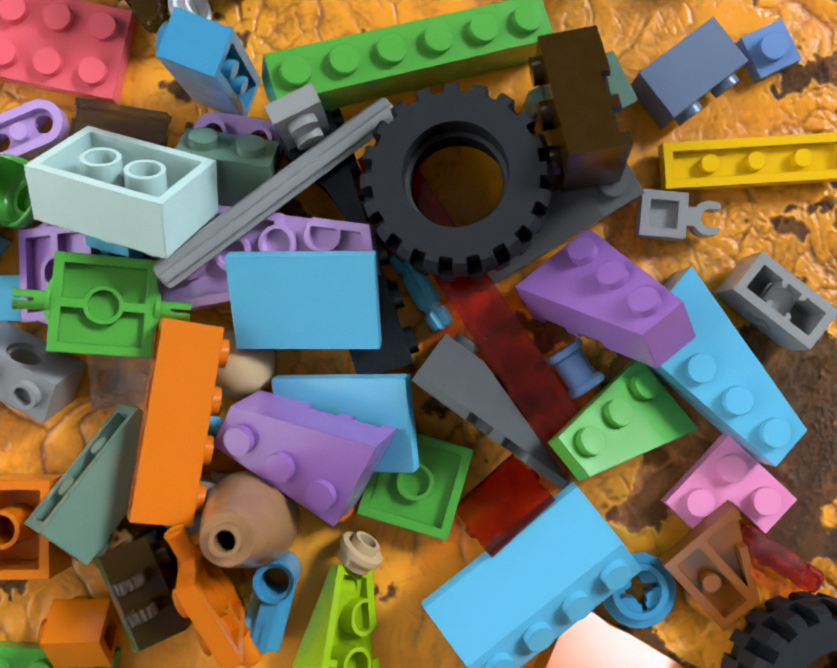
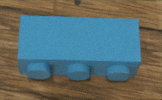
M174 7L169 22H164L158 30L156 37L157 58L195 103L222 113L247 116L261 78L235 30Z

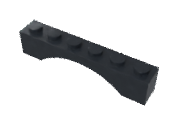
M340 108L324 111L331 128L330 131L323 134L324 138L344 124ZM279 135L285 156L290 163L310 149L298 150L295 147L288 151ZM353 153L316 180L315 183L331 198L345 221L368 224L367 222H370L363 205L366 202L364 195L358 196L353 180L361 175L355 154ZM381 238L376 239L381 270V275L378 276L382 343L380 349H349L356 374H383L414 364L411 354L420 352L411 325L403 328L401 326L396 310L405 306L397 281L387 284L382 266L390 264V260Z

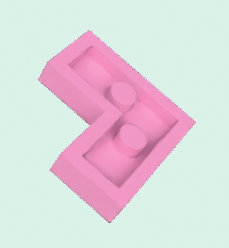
M722 434L661 499L691 530L726 500H729L751 524L765 534L797 501L783 485L727 434Z

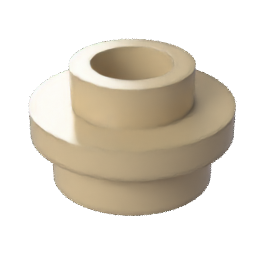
M357 531V533L345 532L341 537L337 556L345 567L359 575H366L371 569L379 567L383 557L379 550L380 545L373 536L364 531Z

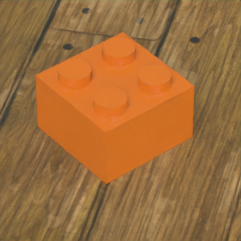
M64 473L0 474V580H49L72 567L71 555L24 524Z

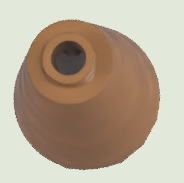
M249 469L226 476L212 488L205 500V506L201 515L199 537L200 547L204 556L211 563L221 567L258 568L273 563L287 552L298 533L300 518L296 501Z

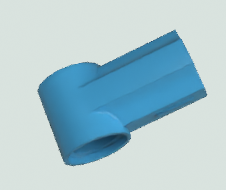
M289 550L273 563L258 567L253 576V590L245 622L250 630V637L261 653L279 652L296 585L301 575L299 558ZM280 568L284 570L288 575L289 581L284 584L272 582L268 578L267 569Z

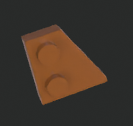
M726 500L658 557L663 566L723 631L760 602L756 581L750 574L751 559L748 546L743 542L738 522L741 519L740 511L729 500Z

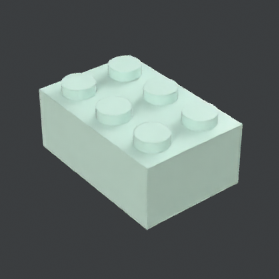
M86 126L24 165L35 220L58 226L63 230L75 231L95 237L106 243H115L145 252L147 255L167 259L219 212L216 160L91 126Z

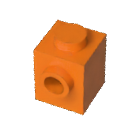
M76 596L73 599H53L48 618L44 619L40 624L38 643L54 668L111 667L122 622L111 598L95 599L90 596Z

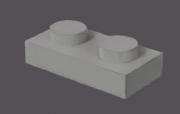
M312 83L264 106L288 151L295 147L298 150L308 149L323 140V134L331 130L322 103Z

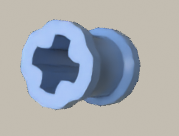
M580 338L567 344L544 360L548 367L554 366L569 389L566 395L570 400L583 395L605 379L602 371L596 372L582 351L583 342Z

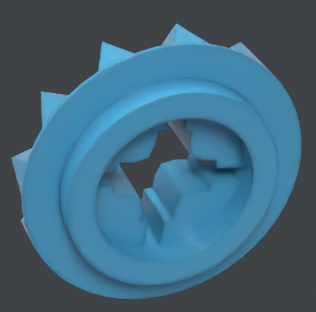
M642 551L631 553V555L642 569L636 575L642 583H651L648 584L649 587L642 590L643 598L641 599L644 606L632 594H624L625 590L631 587V580L627 585L618 589L603 601L607 611L615 620L632 628H647L661 622L670 613L676 599L674 576L663 566L659 558Z

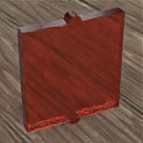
M513 453L459 501L456 510L467 526L465 532L471 538H476L492 558L555 501V498L538 481L540 478L539 474L534 469L528 470Z

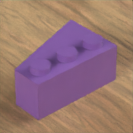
M590 228L584 230L515 286L533 319L543 323L548 320L565 327L567 332L572 335L581 337L583 334L602 342L605 348L654 368H659L696 337L684 302Z
M259 390L230 406L214 441V446L260 478L271 483L278 490L325 522L334 526L357 504L398 428L384 424L381 427L356 421L355 416L345 413L334 415L313 409L312 404Z

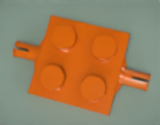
M183 524L171 527L165 532L164 539L167 540L178 558L176 587L172 590L173 602L178 613L183 618H190L197 629V638L202 651L207 656L213 655L221 668H235L239 665H243L245 668L255 666L262 659V653L250 637V630L246 626L245 602L225 568L211 563L204 556L199 542L200 530L189 535Z

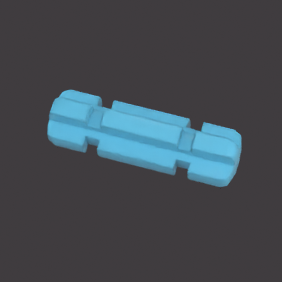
M392 255L390 257L391 265L397 275L401 274L403 276L402 283L419 311L425 312L426 316L424 319L433 332H439L451 325L453 316L447 306H442L439 302L442 298L429 277L416 272L411 265L406 262L402 263L396 256Z

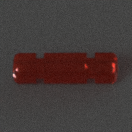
M743 525L740 528L743 542L748 546L749 554L753 555L756 560L785 579L788 578L793 584L804 591L815 593L819 590L820 584H822L825 578L823 571L811 563L804 562L803 558L774 539H769L765 533L754 526Z

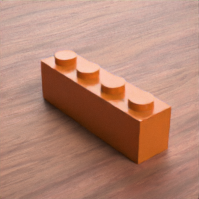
M161 318L159 320L126 512L130 523L166 526L183 524L185 527L193 528L195 514H202L206 500V485L200 484L202 466L210 465L214 450V436L207 435L210 416H218L222 399V388L215 387L218 368H225L230 348V341L223 339L224 327L170 318Z

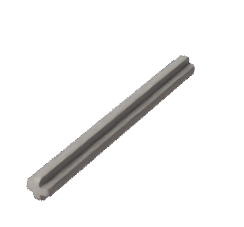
M379 97L190 237L167 259L162 258L152 267L156 276L166 287L173 288L373 139L372 132L380 120L388 124L393 120L390 110L393 105L385 97Z

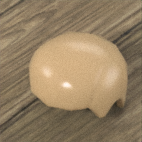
M228 329L223 334V339L230 341L228 360L225 368H218L215 387L222 388V395L233 401L242 400L259 390L263 391L269 385L276 371L275 349H236L234 329Z

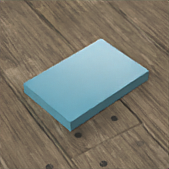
M376 250L229 252L225 256L236 349H380L382 339Z
M411 374L277 375L271 379L273 394L312 404L313 409L334 415L340 413L355 416L356 421L381 427L384 424L398 428L374 472L414 473L419 468Z

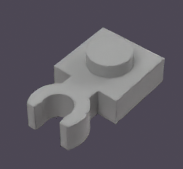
M643 189L645 193L638 198L634 236L636 238L680 242L686 238V229H689L693 235L699 238H709L719 234V228L707 227L701 220L703 212L715 213L721 210V204L716 201L708 200L701 202L695 207L688 206L689 193Z

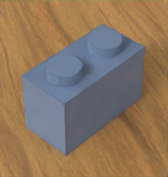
M713 16L639 72L630 85L637 100L661 130L674 120L681 126L703 109L699 103L701 99L709 93H712L717 99L740 81L735 73L748 62V59Z

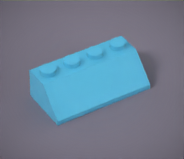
M571 482L425 598L421 604L467 668H520L540 651L547 649L555 639L575 623L587 617L595 607L615 591L627 585L630 579L642 571V569L624 543L574 482Z

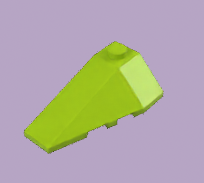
M332 563L291 668H380L379 657L373 656L371 633L377 625L372 569L366 575H359L349 570L343 564Z

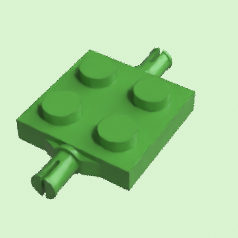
M55 251L53 276L46 287V291L14 287L12 296L33 300L11 299L12 309L44 311L48 324L46 351L149 359H152L153 335L161 318H170L190 322V313L171 312V310L191 311V302L161 301L158 277L152 268L158 260Z

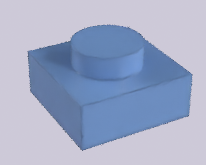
M782 19L741 37L735 43L748 59L745 67L754 84L782 72L802 60Z

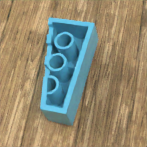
M690 266L675 272L665 283L664 287L684 302L696 337L659 368H654L647 364L646 366L719 431L730 435L757 462L776 467L807 431L806 427L693 267Z

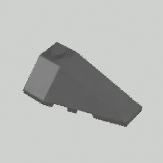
M627 163L620 182L562 192L559 176H555L551 184V197L544 222L539 233L535 234L530 247L522 256L517 255L510 260V265L499 272H496L494 269L483 273L484 278L471 281L469 277L466 278L476 295L581 234L587 228H591L633 203L645 192Z
M445 333L411 381L460 417L467 419L489 438L512 452L513 455L563 490L570 484V481L485 362L476 356L480 348L460 333H457L453 339Z

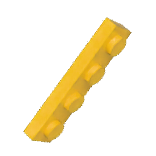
M837 132L662 143L658 147L661 190L678 192L837 182Z

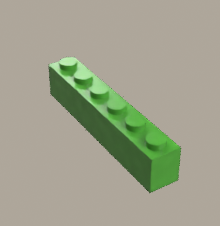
M507 0L263 54L261 78L269 103L312 83L324 111L379 97H386L528 63L529 57L536 56L537 36L552 34L553 31L543 0Z

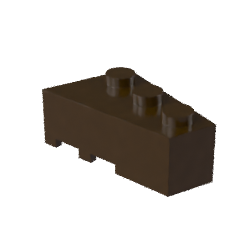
M597 25L537 36L536 56L529 57V70L533 87L541 86L544 101L537 103L541 131L550 130L553 146L549 147L547 158L549 162H552L553 177L559 176L562 192L620 182L634 143L630 130L619 132L615 112L622 110V104L618 93L611 95L607 76H610L611 69Z

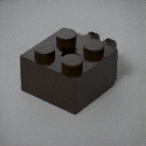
M163 525L130 538L93 559L126 630L133 652H139L181 633L192 624L189 617L183 618L178 613L173 602L172 590L176 587L178 558L167 540L164 539V534L169 529Z

